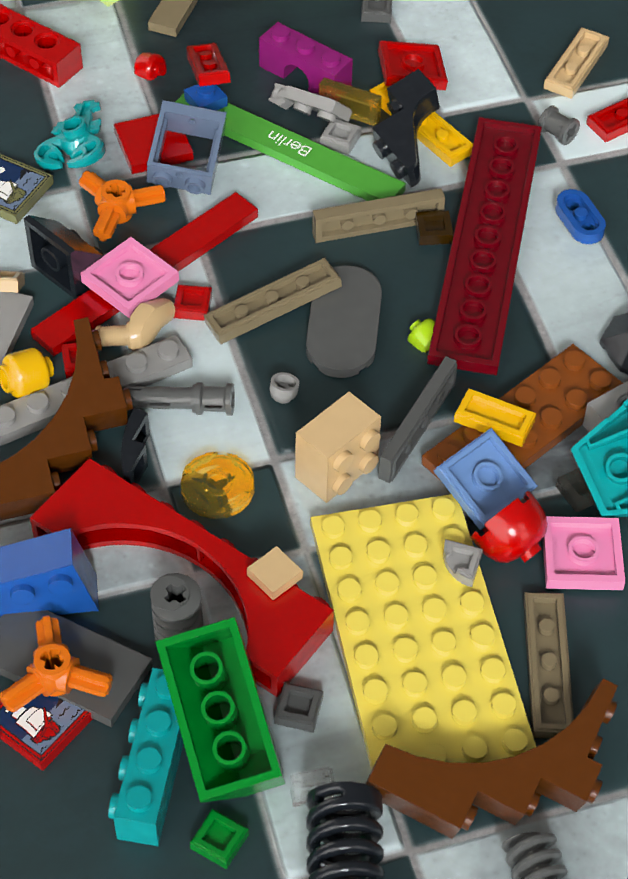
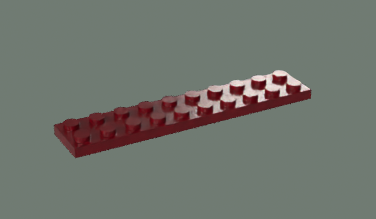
M479 117L427 361L429 365L439 366L445 356L457 361V369L497 376L542 126Z

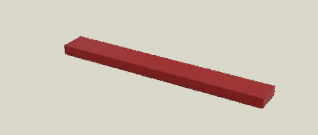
M235 192L158 243L150 251L174 269L180 271L258 218V208ZM90 289L30 329L31 336L51 355L55 356L61 352L62 344L76 342L74 320L88 317L92 331L96 326L101 325L120 311Z

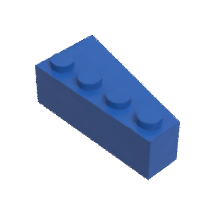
M71 528L0 547V618L3 614L45 610L56 615L99 611L97 574Z

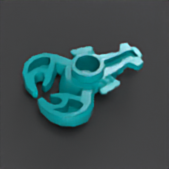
M88 100L76 104L74 109L77 113L73 117L56 124L51 131L55 137L44 141L34 151L35 160L41 168L47 170L63 169L62 163H64L65 158L60 150H63L70 156L71 160L67 161L69 168L87 167L96 163L104 156L106 152L105 144L101 138L95 136V134L100 132L101 119L93 121L92 115L101 110L100 102Z

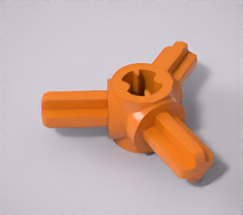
M85 171L79 179L80 186L95 197L99 218L93 229V235L102 242L112 238L118 224L126 223L132 218L133 214H136V207L166 201V194L162 185L132 190L131 184L123 180L115 179L106 182L90 171Z
M46 615L35 624L38 648L33 653L34 662L26 667L28 674L0 693V700L8 711L16 712L40 694H43L45 697H56L65 693L68 694L72 689L105 697L112 688L113 676L81 666L80 659L71 656L69 647L62 643L59 620Z

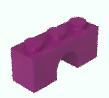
M279 22L259 37V67L283 79L298 67L308 79L309 92L336 101L352 88V58Z

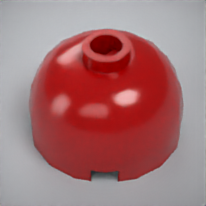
M530 490L525 492L523 496L526 502L522 503L517 498L484 524L485 528L482 529L485 533L482 537L477 531L471 535V540L478 548L483 549L482 552L488 558L500 563H509L521 558L525 563L542 550L538 543L546 534L548 522L543 507Z

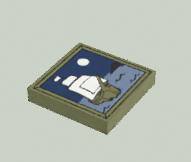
M0 154V217L18 224L54 184L53 175Z

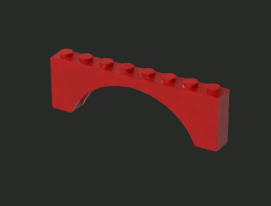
M90 458L30 517L34 538L71 528L83 551L111 545L144 546L170 552L202 568L221 584L237 606L247 633L246 651L255 682L276 697L281 694L284 682L290 683L333 632L334 609L324 599L318 596L313 597L301 590L297 584H294L276 599L272 600L247 576V567L257 561L258 558L248 557L237 550L229 540L219 539L208 532L200 522L185 518L177 513L169 503L156 500L148 495L137 483L127 482L119 477L108 465H100Z

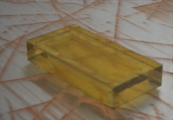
M323 78L319 84V95L336 100L350 108L352 111L351 119L373 126L379 123L382 96Z

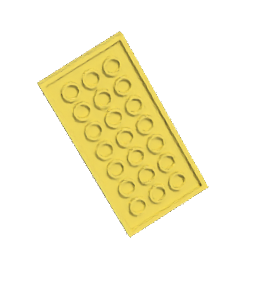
M452 494L310 517V526L330 607L334 609V623L371 771L385 744L418 757L449 763H484L514 757L535 748L536 744L480 565L473 586L469 587L457 581L449 573L444 563L443 550L445 539L473 546L462 508Z

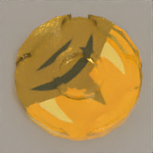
M218 452L205 453L195 457L185 466L181 479L182 498L187 507L200 516L211 519L231 517L240 513L251 502L254 495L253 472L247 462L237 455L227 453V456L218 455Z

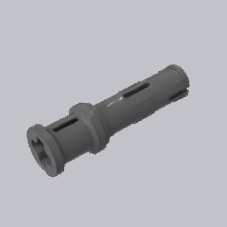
M201 382L186 388L125 386V389L129 388L133 408L192 409V412L196 413V415H202L204 411L225 412L227 416H232L234 413L235 391L233 383H227L225 387L204 386Z

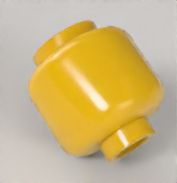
M27 348L9 353L3 358L2 365H0V385L6 393H10L15 398H20L50 385V377L54 376V367L51 359L48 356L44 357L36 348Z

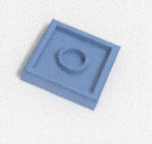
M492 428L434 470V473L479 530L484 528V524L515 499L519 498L521 500L525 492L529 490L532 492L538 487Z

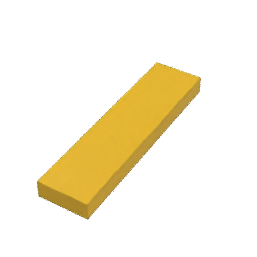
M385 82L369 90V98L388 115L392 116L387 106V103L390 102L387 88L390 86H385ZM435 111L422 122L418 129L417 139L448 166L451 167L471 156L473 143Z

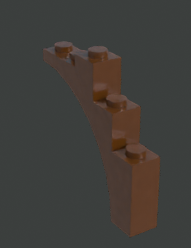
M88 317L74 320L77 345L75 371L68 393L55 416L34 440L13 456L0 462V521L35 513L61 487L58 473L79 469L89 458L92 459V452L98 451L95 431L123 426L128 423L127 411L133 409L129 388L122 389L119 376L110 378L106 360L99 361L97 352L102 351L101 339L98 329L91 331Z
M603 678L592 690L580 713L568 727L544 744L514 757L484 763H449L418 757L385 744L365 784L374 787L381 793L383 804L451 839L455 837L461 828L468 831L477 814L478 807L514 826L524 815L532 816L541 794L577 812L586 802L592 804L595 801L603 781L597 779L602 764L592 759L598 752L603 737L597 735L602 722L608 724L617 708L618 702L613 700V696L618 685Z

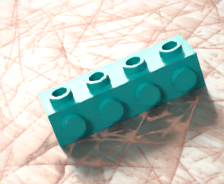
M152 668L149 683L143 682L140 688L138 706L142 707L139 719L133 718L130 725L129 743L133 744L130 755H123L121 759L119 780H122L120 793L112 794L108 817L114 819L118 840L159 846L184 743L163 669Z

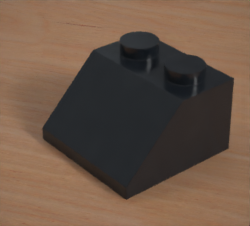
M32 215L26 216L24 218L31 266L74 299L90 290L89 287L81 282L80 273L104 256L103 252L99 248L89 245L81 239L75 230H69L59 221Z

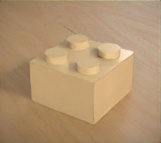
M347 392L296 432L295 478L326 503L337 494H344L351 487L353 481L363 473H370L379 462L381 416L351 392Z

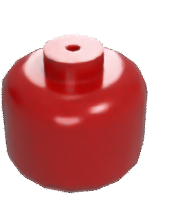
M141 53L135 60L134 73L146 80H154L158 76L166 74V61L161 55L156 53Z

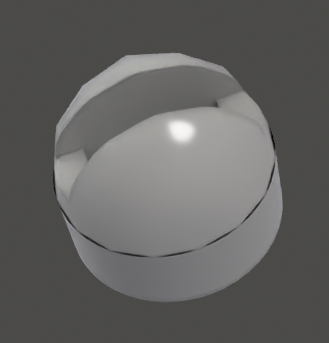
M286 372L276 373L272 376L270 394L276 402L285 404L296 397L299 389V380L296 376Z

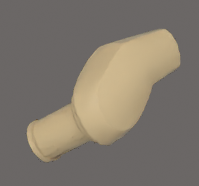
M167 298L153 299L140 303L126 325L96 326L102 347L128 346L132 351H136L149 346L161 328L174 318L175 306Z

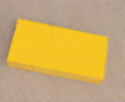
M468 388L455 412L454 422L483 433L492 428L501 440L522 447L535 422L536 413Z

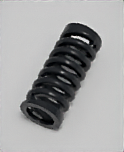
M332 782L312 789L306 796V806L309 809V813L306 816V827L310 832L306 837V849L309 852V856L306 859V871L310 875L308 879H384L385 871L377 865L384 858V849L377 843L383 837V827L377 821L383 813L381 793L372 786L357 782ZM341 794V796L324 800L326 797ZM353 831V832H360V833H343V832Z

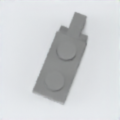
M275 83L271 97H269V101L285 110L293 106L294 110L306 115H310L312 111L318 112L317 117L334 123L336 118L349 122L352 114L350 108L336 100L289 85L284 86Z

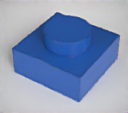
M196 84L184 89V99L190 106L216 111L228 106L227 95L218 85L199 87Z

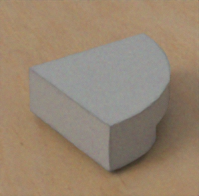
M445 539L443 559L447 570L457 581L472 587L483 549Z

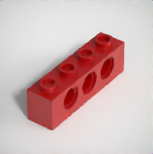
M0 4V58L58 88L63 86L83 68L81 45Z

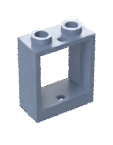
M163 100L147 163V183L162 185L164 188L182 189L192 194L203 193L211 195L225 133L227 113ZM167 131L213 140L206 172L160 163Z

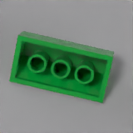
M232 617L155 641L200 802L246 797L286 784L236 618Z

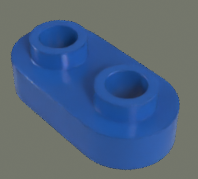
M576 189L562 191L557 197L555 211L572 237L583 244H595L601 241L604 236L606 222L589 197L584 192Z

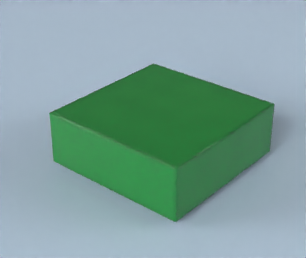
M212 809L190 841V849L227 869L249 836V829Z

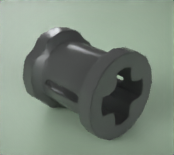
M551 105L540 116L538 126H542V133L549 132L556 136L562 145H568L577 135L580 121L576 118L569 119L559 113V109L556 106Z

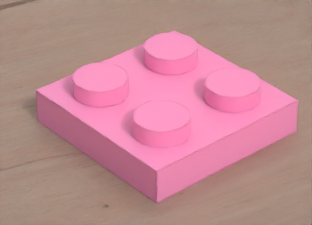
M129 237L80 273L83 284L128 318H130L140 303L157 298L179 281V271L132 237Z
M546 516L548 522L547 531L542 538L546 589H624L625 572L619 518Z

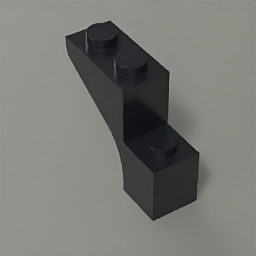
M419 69L387 88L390 100L387 106L392 116L372 128L375 142L372 145L375 152L381 159L386 158L390 162L394 175L399 180L403 178L411 188L421 180L417 141L418 129L430 114L440 108L436 87Z

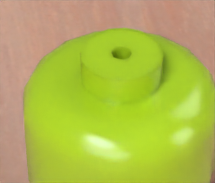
M428 318L421 322L418 319L409 328L411 333L408 335V342L421 352L429 351L435 320Z

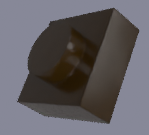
M449 210L416 212L415 224L419 246L452 244L453 230Z

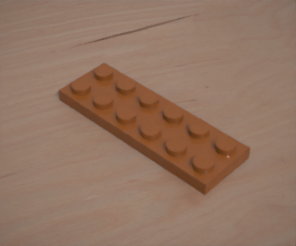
M572 344L499 398L502 401L536 413L535 422L522 447L504 440L502 441L522 467L526 469L583 425L587 403L623 384V382ZM462 425L423 454L421 464L438 478L434 473L436 467L481 436L483 432Z

